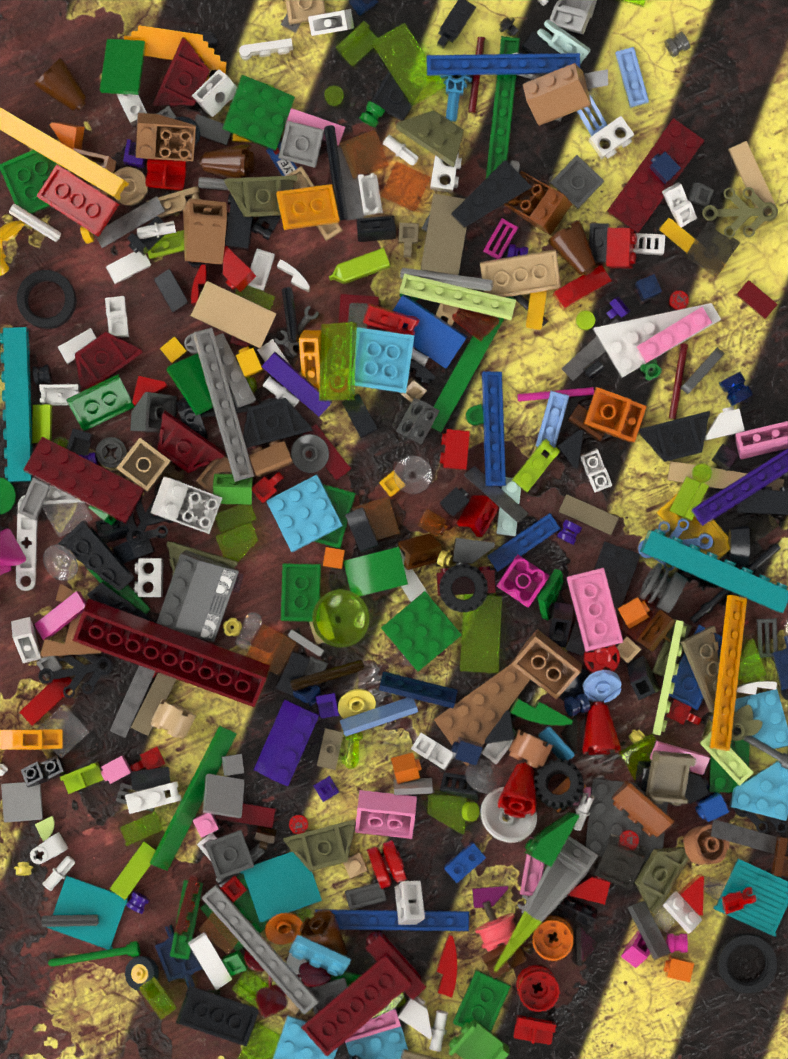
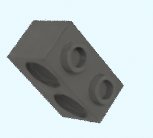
M414 398L396 432L422 445L440 411L428 403Z

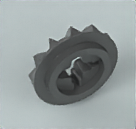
M108 437L97 445L96 457L103 466L115 468L125 458L127 450L121 440ZM106 446L110 449H116L115 455L117 459L112 456L106 457L108 454Z

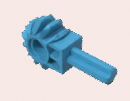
M451 75L440 76L441 79H446L443 82V85L446 86L445 94H448L446 118L451 122L457 121L459 98L463 96L464 88H467L465 81H472L469 75H462L458 79L453 78Z

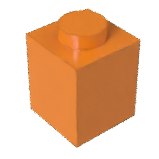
M638 597L618 608L629 629L649 618L647 612L650 610L646 602H641Z
M413 752L391 758L397 784L420 778L418 772L422 770L419 759L415 760Z
M669 956V960H665L663 971L666 972L665 975L668 978L690 983L694 963L690 960Z

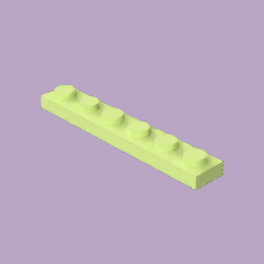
M404 274L399 294L512 320L516 300L409 274Z
M676 620L653 728V734L661 735V731L665 732L667 725L664 715L669 713L671 702L668 701V696L673 694L675 683H672V677L677 675L679 664L675 663L676 657L681 656L682 645H679L680 638L685 637L687 626H683V621Z

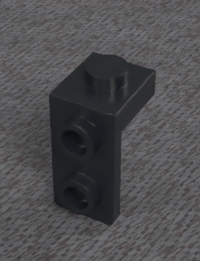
M156 216L147 226L154 225L155 222L156 224L164 222ZM132 233L127 238L130 242L128 246L135 253L139 251L144 256L165 235H160L159 238L154 236L139 239L138 235L135 236Z
M185 398L177 401L178 412L182 422L207 439L208 434L201 415L194 413Z

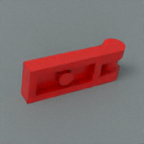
M370 303L363 318V323L393 333L413 336L415 334V326H418L420 321L415 316H408ZM404 322L408 323L407 328L402 327Z

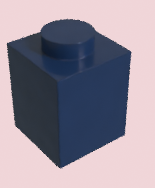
M666 152L662 155L659 153L651 159L652 164L649 167L664 184L681 169Z
M655 274L635 283L642 302L660 295L662 292Z
M458 737V740L454 741L451 752H453L454 759L477 766L483 747L480 743Z

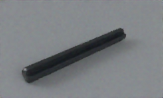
M330 125L324 127L333 192L339 219L342 221L346 220L348 216L335 127Z

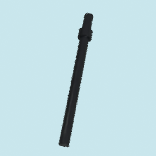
M775 543L747 569L752 570L754 573L777 553L781 547ZM722 589L708 603H703L700 606L701 609L690 617V620L695 624L704 615L710 614L713 611L712 608L730 594L731 591Z

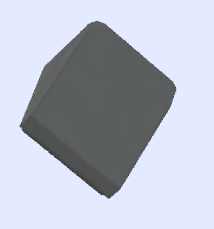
M692 182L687 194V200L706 207L710 203L714 189L701 183Z

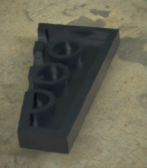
M504 160L451 213V216L463 228H466L488 213L531 189L532 186Z
M86 520L78 524L56 545L58 548L69 553L72 558L83 563L86 568L100 575V578L118 591H121L135 578Z
M103 581L87 593L91 600L157 623Z

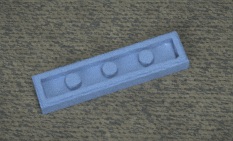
M407 697L342 719L340 723L344 735L349 736L417 713L418 709L414 699Z

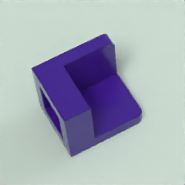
M127 139L123 159L124 164L144 168L145 158H136V143Z
M335 693L316 696L320 718L339 716Z

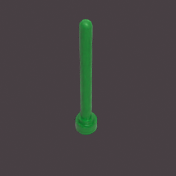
M133 941L127 944L126 947L50 959L48 965L54 967L126 954L137 957L140 956V945L138 941Z

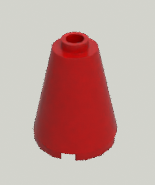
M593 702L587 714L582 748L583 754L588 752L589 755L610 754V750L614 749L615 753L620 752L621 745L608 705H604V702Z
M525 762L515 766L498 799V807H502L505 814L512 817L525 818L527 814L532 816L535 813L536 792L534 787V768Z

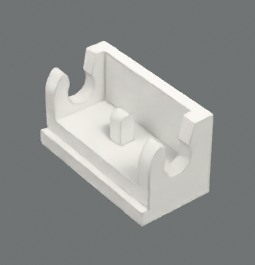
M375 173L367 176L363 174L358 175L364 216L383 213L377 175Z
M40 385V402L42 405H68L66 399L80 393V385Z

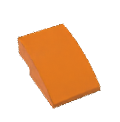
M596 387L584 424L622 440L635 442L647 406Z

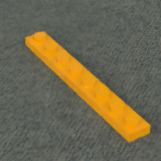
M727 595L710 748L730 751L747 604V598Z

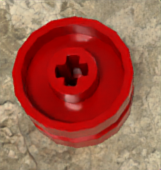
M393 840L383 843L382 848L385 856H382L377 846L367 849L381 889L391 886L392 881L389 873H392L397 883L407 880L399 851L396 850Z

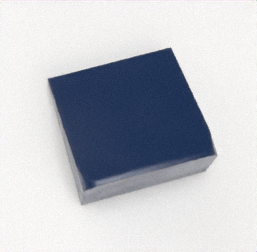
M349 0V3L360 16L375 6L378 1Z

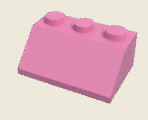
M359 790L355 833L412 839L417 796Z

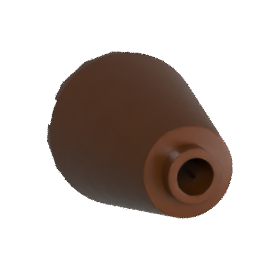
M61 58L34 83L37 88L72 111L75 109L79 111L86 104L84 100L87 97Z
M245 144L204 152L203 156L200 157V167H203L205 172L226 178H249V174L254 172V151H250L251 145Z
M579 220L570 224L571 227L564 228L549 238L548 243L579 275L584 274L587 276L594 271L593 267L596 263L583 225Z
M330 910L316 911L313 913L314 917L305 919L300 928L302 937L346 957L348 951L336 917Z

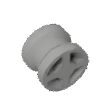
M190 334L184 341L185 348L190 353L197 354L198 351L193 334Z

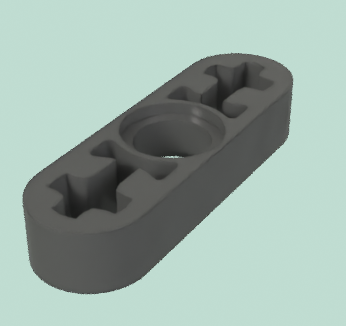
M717 347L684 383L681 389L688 395L725 353Z

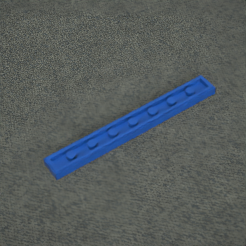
M580 53L426 56L427 76L549 74L573 63L580 68Z
M326 909L335 915L340 930L469 931V911H424L425 919L417 925H399L397 910Z

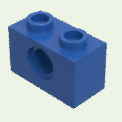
M718 792L695 801L697 804L695 810L699 818L701 817V819L707 822L729 813L722 795Z
M472 841L444 866V869L458 883L485 860L486 856Z

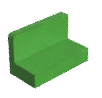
M214 474L213 494L222 497L220 504L251 505L253 477L235 482L233 474Z

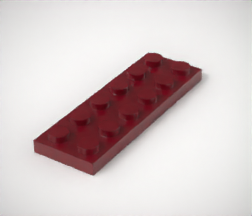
M673 118L609 207L607 213L628 228L633 229L635 233H639L664 198L662 191L674 184L704 140ZM664 152L681 168L666 184L649 168L652 164L651 159L658 153L662 155Z
M41 437L23 469L24 472L125 524L144 492V488L44 437Z
M385 954L303 1024L301 1028L320 1050L328 1056L409 988L413 982L389 955Z

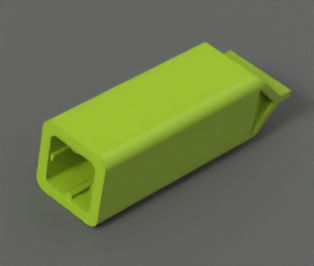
M384 248L337 264L333 275L329 276L330 281L336 280L342 284H347L390 268Z

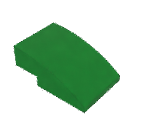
M399 547L343 561L352 598L408 585Z
M516 698L509 710L512 714L540 724L569 725L573 722V720L539 701H536L534 707Z

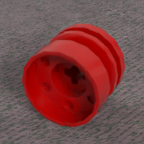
M530 965L524 968L517 977V993L525 1007L532 1011L541 1012L547 1011L555 1005L560 991L551 970L542 965ZM539 982L541 987H536V989H534L533 984L537 985Z

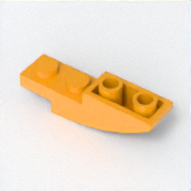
M63 729L0 730V749H63Z

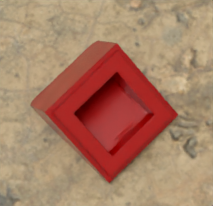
M235 875L220 888L232 903L247 890Z

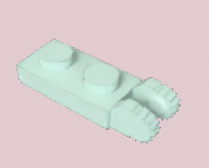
M546 20L544 25L554 33L553 37L542 28L538 30L537 34L559 53H580L581 64L591 49L562 28H558L554 22Z

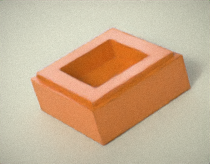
M326 547L323 566L342 569L345 550Z

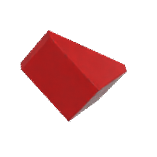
M138 376L132 403L136 406L145 392L159 393L168 387L167 383Z
M698 874L679 894L698 915H703L704 876Z

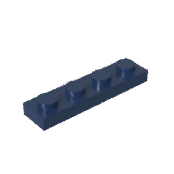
M384 671L379 687L380 691L448 708H454L458 691Z

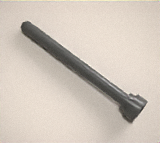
M713 715L710 716L711 722H713ZM735 728L733 732L735 735H739L741 730ZM746 736L743 739L779 760L778 763L782 764L781 767L788 770V754H782L752 736Z

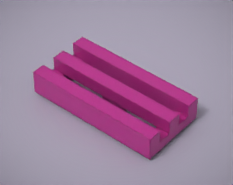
M501 218L483 252L496 259H501L518 227ZM505 224L506 227L504 231L502 232L493 250L490 251L489 248L491 244L493 243L502 225ZM509 228H512V232L510 233L499 255H497L496 251L498 247L500 246Z

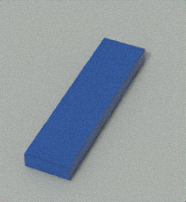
M549 513L493 551L487 558L498 572L509 565L517 554L522 556L561 528L551 513Z

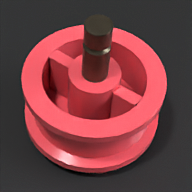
M486 901L482 904L484 909H486L489 921L477 927L475 932L480 934L483 941L481 944L482 948L491 951L497 948L500 943L504 942L505 945L508 943L516 925L513 920L515 917L514 913L496 917L490 901Z

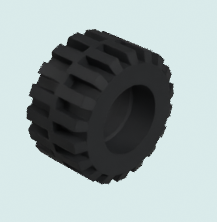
M469 564L453 566L441 578L439 584L441 599L446 606L454 611H473L481 606L487 597V580L484 574L475 566ZM468 577L473 581L475 592L471 598L461 600L454 596L452 585L457 578Z
M552 759L549 760V763H545L541 769H538V774L534 779V787L538 797L546 806L556 810L558 808L565 810L566 807L571 808L575 802H579V797H582L584 783L579 769L573 763L571 764L568 760L557 759V761H553ZM557 774H564L570 779L569 789L560 795L552 794L548 788L550 779Z

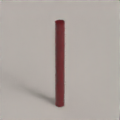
M484 37L477 38L475 55H483ZM473 75L468 113H476L480 75Z
M685 343L680 345L668 418L676 420L688 350V344Z

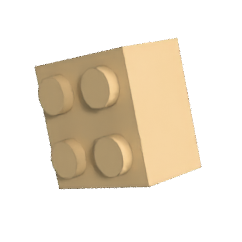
M139 438L116 469L135 484L144 488L148 493L171 461Z

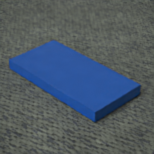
M404 294L393 309L395 312L415 316L420 319L418 326H415L413 347L446 369L467 336ZM404 322L402 327L407 328L408 323Z
M698 624L694 634L706 628ZM714 633L715 641L718 642L719 650H717L720 661L722 636ZM684 651L678 662L677 675L672 677V683H675L673 694H669V696L698 710L704 697Z

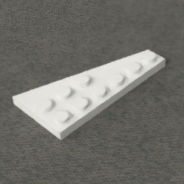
M712 303L595 327L593 330L621 378L640 368L642 364H646L636 347L700 307L704 308L712 323L687 339L717 323L721 318Z

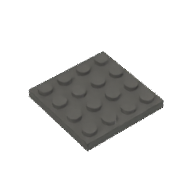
M593 778L591 794L595 798L589 810L590 815L588 816L585 847L596 853L598 857L647 862L654 849H663L665 831L658 837L654 835L650 837L642 830L644 826L640 822L635 824L627 817L629 813L625 809L620 811L613 805L614 800L611 797L623 785L624 781ZM629 782L637 790H639L645 797H647L646 792L642 791L636 783ZM663 802V804L653 803L667 815L668 802ZM625 830H632L638 835L639 843L632 850L624 849L619 843V836Z

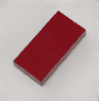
M749 280L736 294L739 299L764 320L778 305Z

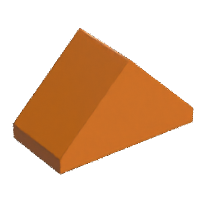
M52 122L49 124L62 144L72 150L74 148L82 149L85 127L63 122Z

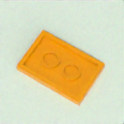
M332 184L284 190L276 193L284 230L332 224L340 221Z

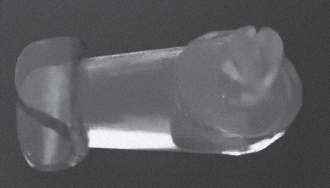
M253 612L245 617L240 635L237 636L235 641L237 647L244 650L249 649L252 643L251 640L262 623L259 614Z

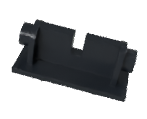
M566 896L556 908L560 914L572 918L573 914L576 913L575 920L586 926L588 924L592 925L593 921L596 920L597 909H594L589 904L577 901L572 896Z

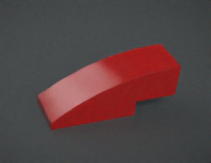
M65 677L53 680L19 713L34 726L65 697L63 690L66 686H69L72 679ZM67 689L65 693L68 694L71 689Z
M449 933L436 972L442 974L437 993L452 998L457 978V954L453 934Z

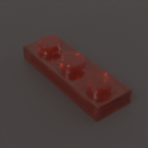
M192 875L189 877L174 930L175 934L183 936V932L188 931L190 920H187L189 912L193 913L195 902L192 900L194 894H198L201 884L198 882V877Z

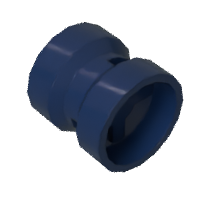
M584 693L577 695L575 698L568 697L564 700L565 710L570 717L577 715L578 712L586 713L590 710L588 697Z

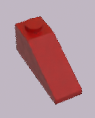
M600 265L587 276L582 275L556 290L553 296L563 311L612 280L604 267Z

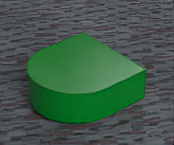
M481 404L467 410L466 420L470 425L477 426L483 424V407Z

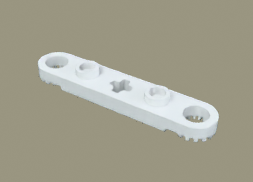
M25 495L22 496L18 501V511ZM18 513L17 542L26 557V561L16 565V585L23 591H29L36 584L38 518L33 520ZM26 537H28L29 541H32V545H29L27 549L25 545H22V541H25ZM23 576L31 578V584L28 587H24L21 584Z

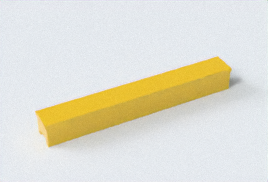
M0 108V130L120 200L123 189L129 183Z

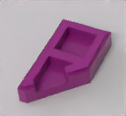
M508 885L472 888L474 908H483L482 903L490 901L491 907H493L508 890Z

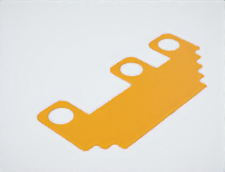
M139 25L138 31H132L131 36H124V40L145 41L144 56L173 60L177 48L184 37L209 67L210 72L220 69L226 74L227 63L220 61V55H215L214 49L208 47V42L203 41V35Z

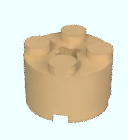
M161 699L152 718L151 725L158 729L168 730L167 734L175 738L180 737L184 739L196 715L180 705H170L168 700Z

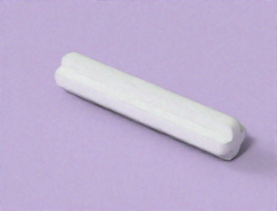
M13 204L9 209L11 215L53 241L57 242L61 237V232L18 205Z

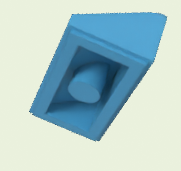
M547 726L538 734L541 740L547 742V746L548 744L553 745L551 751L558 759L565 761L575 756L573 751L550 726Z

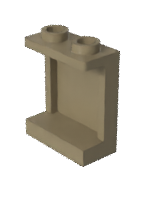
M653 750L646 796L651 799V802L656 804L669 802L675 806H681V803L688 804V799L685 798L690 766H695L696 758L686 753Z

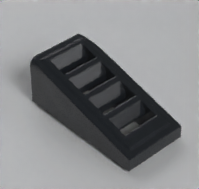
M444 772L440 791L479 801L483 783L481 778ZM449 779L452 780L451 787H448ZM457 781L460 782L459 788H455ZM465 783L467 784L466 790L463 789Z

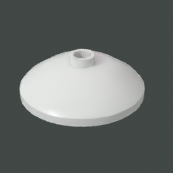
M504 787L494 789L485 797L481 805V819L485 828L492 836L504 842L514 843L526 839L536 826L537 812L535 811L532 816L527 814L525 818H517L505 814L504 809L498 807V799Z

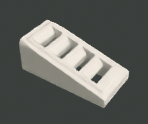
M636 233L637 242L633 252L650 255L664 254L665 235ZM639 239H643L642 249H639ZM647 239H651L650 249H647ZM655 240H659L658 249H654Z

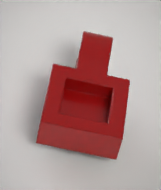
M278 472L270 480L263 477L252 487V492L262 503H265L277 492L274 486L284 479L283 475Z
M676 699L673 700L669 713L666 714V717L681 724L688 720L699 725L701 718L689 713L692 707Z
M157 746L140 754L142 760L131 765L130 768L132 771H139L145 767L146 769H154L166 763Z
M752 887L745 888L742 894L739 891L722 897L725 914L744 909L745 904L756 902V895L748 896L753 893Z

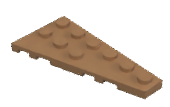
M511 663L455 703L454 708H448L437 716L434 721L451 745H453L454 741L458 740V737L480 743L482 746L487 736L505 711L514 703L530 678Z

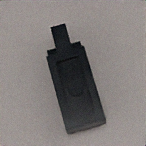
M466 0L457 1L438 32L441 37L437 42V46L444 49L448 41L453 43L458 38L476 10V6Z

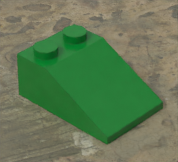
M568 812L534 835L533 839L530 838L527 841L525 853L552 867L580 816Z

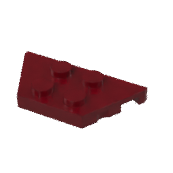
M184 37L177 48L152 104L154 106H194L196 100L192 95L206 82L210 73L209 67Z
M105 331L75 352L81 392L101 383L143 353V351Z
M167 411L163 412L157 451L170 461L190 473L198 467L206 466L211 461L224 457L225 452Z

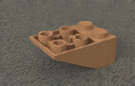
M138 113L136 158L193 161L196 125L158 114Z
M189 199L183 208L185 261L223 264L227 224L226 202Z

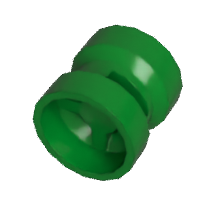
M369 101L366 105V111L361 114L359 119L367 125L376 128L378 119L383 116L385 110Z

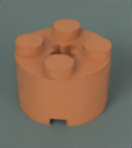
M518 729L509 748V755L518 760L527 759V764L538 769L540 766L543 767L553 745L548 744L546 746L547 742L528 733L521 735L523 731Z
M712 825L694 827L683 838L688 858L692 863L699 865L717 864L723 861L727 850H729V841L712 837Z

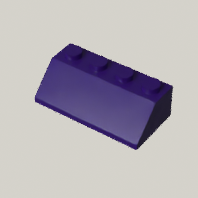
M284 699L254 770L276 782L289 786L319 714Z

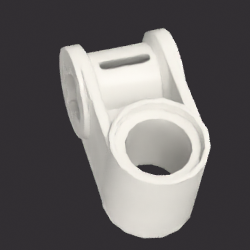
M58 832L35 847L30 853V858L34 863L42 864L69 848ZM37 850L39 852H44V855L42 856L43 860L41 858H36V855L38 854Z

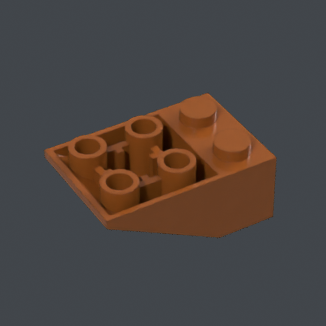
M521 171L519 174L532 188L503 205L551 236L572 203L564 194Z

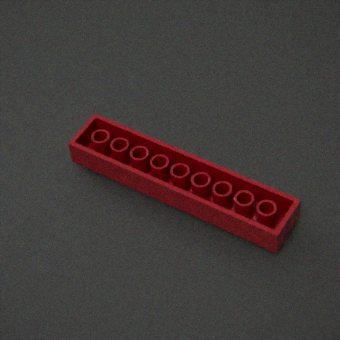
M89 598L72 640L252 707L256 705L270 668L268 664Z

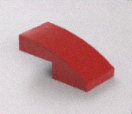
M201 265L195 276L191 293L192 306L196 305L200 296V286H204L207 281L206 265Z

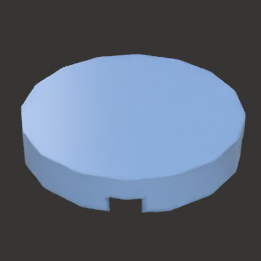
M600 670L590 674L585 679L583 690L589 701H604L606 703L615 699L620 694L622 684L620 677L615 672Z

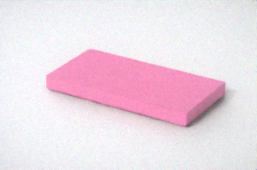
M604 568L566 577L585 652L623 643Z

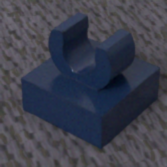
M316 685L293 690L294 697L303 703L309 702V706L317 702L316 696L321 693L319 686Z

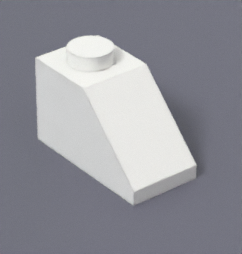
M351 9L308 17L311 36L354 28Z
M734 406L722 409L723 412L717 415L704 438L705 441L744 432L740 409L734 410Z
M27 617L11 621L13 640L22 662L27 663L42 659L31 618Z
M419 996L414 1000H411L409 997L399 1012L398 1018L431 1039L432 1032L427 1006L425 1005L426 1002Z

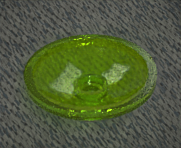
M334 590L323 595L316 603L312 615L313 627L319 638L326 644L333 647H348L360 641L367 632L369 611L365 602L357 594L348 590ZM336 616L341 618L340 623L335 621Z

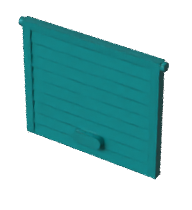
M293 851L255 864L254 867L241 871L247 883L260 923L278 914L289 913L322 901L312 871L310 872Z
M737 859L718 903L714 905L713 909L725 914L722 897L739 891L742 894L745 888L752 887L753 893L748 896L756 895V902L745 904L744 909L726 915L775 937L777 934L775 932L788 906V881Z
M67 875L53 915H98L99 923L97 926H57L47 928L105 949H112L111 945L128 897L124 900L110 890Z

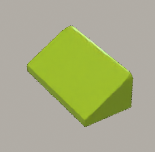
M51 404L33 405L32 443H39L41 437L52 441Z

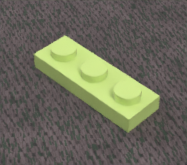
M711 732L700 742L704 749L739 786L754 773L731 748L730 751L710 748Z

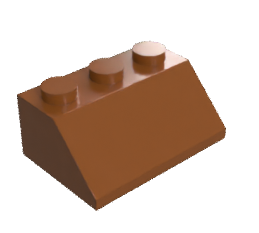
M627 780L611 797L614 800L613 805L620 811L625 809L629 813L627 817L635 824L640 822L644 826L642 830L650 837L652 835L658 837L674 822Z

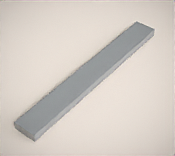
M209 328L194 332L193 337L234 481L254 477L213 329Z
M217 884L202 897L203 901L304 1015L319 1002Z

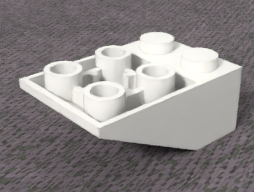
M163 477L151 513L209 534L222 497Z

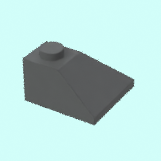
M145 392L132 410L130 431L160 433L164 411H167L176 418L177 396Z
M456 538L453 562H456V565L472 564L491 550L495 543Z

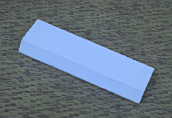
M634 47L615 52L630 108L649 103Z
M550 391L535 446L538 447L546 438L550 441V445L554 448L556 447L569 395Z

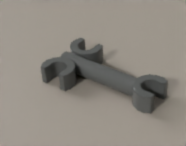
M310 306L305 308V316L297 325L299 335L311 320L317 319L319 315L316 312L314 316H310L308 314V311L311 309ZM281 330L280 333L285 338L283 341L275 338V342L278 345H284L293 356H297V353L293 351V347L299 346V342L290 343L287 332Z

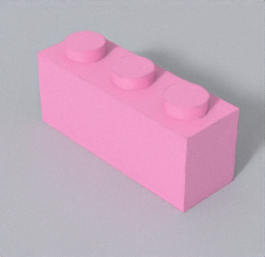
M788 421L736 433V446L740 460L787 449Z

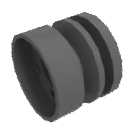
M657 563L646 576L639 598L644 600L650 594L648 603L651 604L657 597L659 598L657 608L669 613L677 602L687 578L677 572L671 578H668L669 568L666 567L661 574L660 571L663 565Z

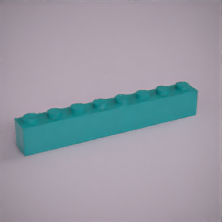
M27 327L3 328V333H0V343L4 345V352H1V363H4L1 379L2 383H5V390H2V400L6 404V409H3V421H6L3 437L4 440H7V448H4V458L7 459L8 467H5V478H8V482H31L34 476L23 470L33 453L29 329Z
M658 529L648 531L640 549L641 553L774 611L784 612L788 603V586L779 582L776 585L770 583L771 579L763 575L759 577L752 575L753 571L745 567L738 569L735 567L736 564L725 559L722 562L717 559V555L711 552L704 554L700 552L701 548L690 544L689 547L683 545V540L674 536L672 539L665 537L666 533Z

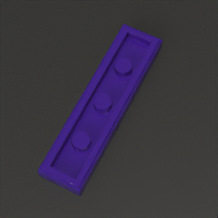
M275 351L261 366L318 417L332 404L329 398Z

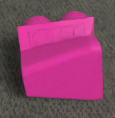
M9 528L0 532V576L11 571V566L20 565L26 561L23 551Z
M517 554L496 587L524 606L529 607L550 575Z

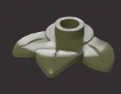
M750 705L741 707L737 712L734 711L731 739L734 741H741L746 736H753L762 727V721L753 720V711ZM735 728H739L741 730V733L739 735L734 734L733 731Z

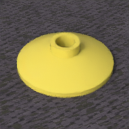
M354 689L341 697L338 703V711L340 716L345 719L375 709L376 701L371 692L364 689Z

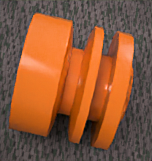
M549 915L533 932V946L536 953L549 961H558L565 958L573 946V930L570 923L560 916ZM549 933H557L558 939L554 938L553 940H550Z

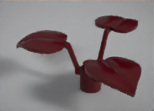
M245 949L244 959L246 964L253 970L264 971L262 966ZM310 962L299 966L298 971L300 974L297 976L301 978L304 985L320 986L331 980V975L322 967H313L309 964ZM269 974L268 988H261L256 993V1003L263 1018L283 1011L288 1004L284 991L278 985L272 986V978Z

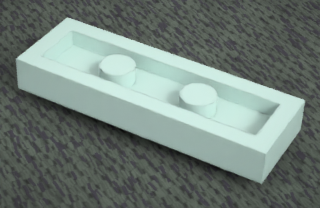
M506 477V486H502L501 490L519 504L521 488L512 481L513 478ZM499 507L496 534L516 536L517 522Z

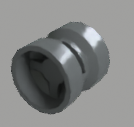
M682 31L677 33L675 38H668L664 41L672 57L679 55L681 50L686 51L690 49L689 41Z

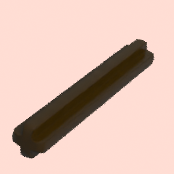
M362 660L347 663L291 680L290 685L292 690H299L364 670V663Z

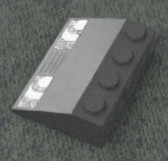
M185 550L180 554L157 624L189 636L214 642L239 570Z

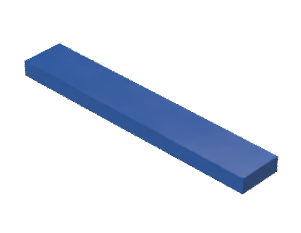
M483 371L486 486H506L502 372Z

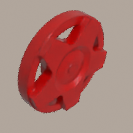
M615 645L596 649L589 653L584 652L585 666L592 673L603 670L605 667L614 671L620 662V653ZM615 653L617 656L616 662L612 658ZM588 662L594 664L593 669L589 666Z

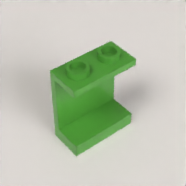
M475 1019L470 1024L467 1022L462 1027V1033L458 1038L455 1036L448 1045L450 1046L448 1053L450 1056L456 1053L463 1059H505L509 1055L510 1049L508 1045Z

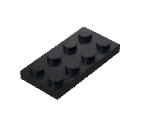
M189 985L176 1023L247 1046L259 1009Z

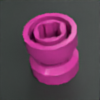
M681 933L680 935L667 934L666 944L671 953L675 951L687 953V933Z

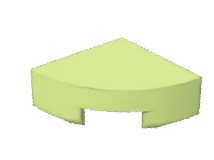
M53 816L35 824L43 842L53 833L55 825Z

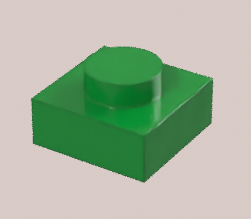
M240 950L223 956L221 960L230 976L243 972L249 967Z

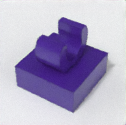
M618 296L610 302L613 308L606 314L611 319L617 314L622 318L630 310Z
M331 776L313 785L323 802L339 793Z

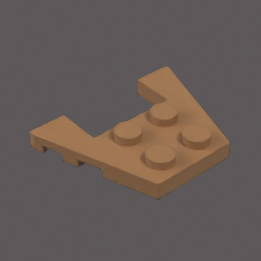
M60 584L56 602L62 603L75 592ZM81 613L70 622L65 644L45 639L40 657L101 654L102 652L72 641L82 615Z

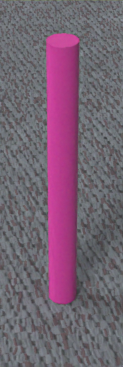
M594 387L557 390L554 392L566 394L569 397L594 395ZM550 391L517 394L518 402L548 399Z

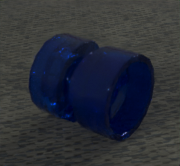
M741 371L719 383L722 391L728 393L726 398L731 407L753 395L750 387L744 385L746 380Z

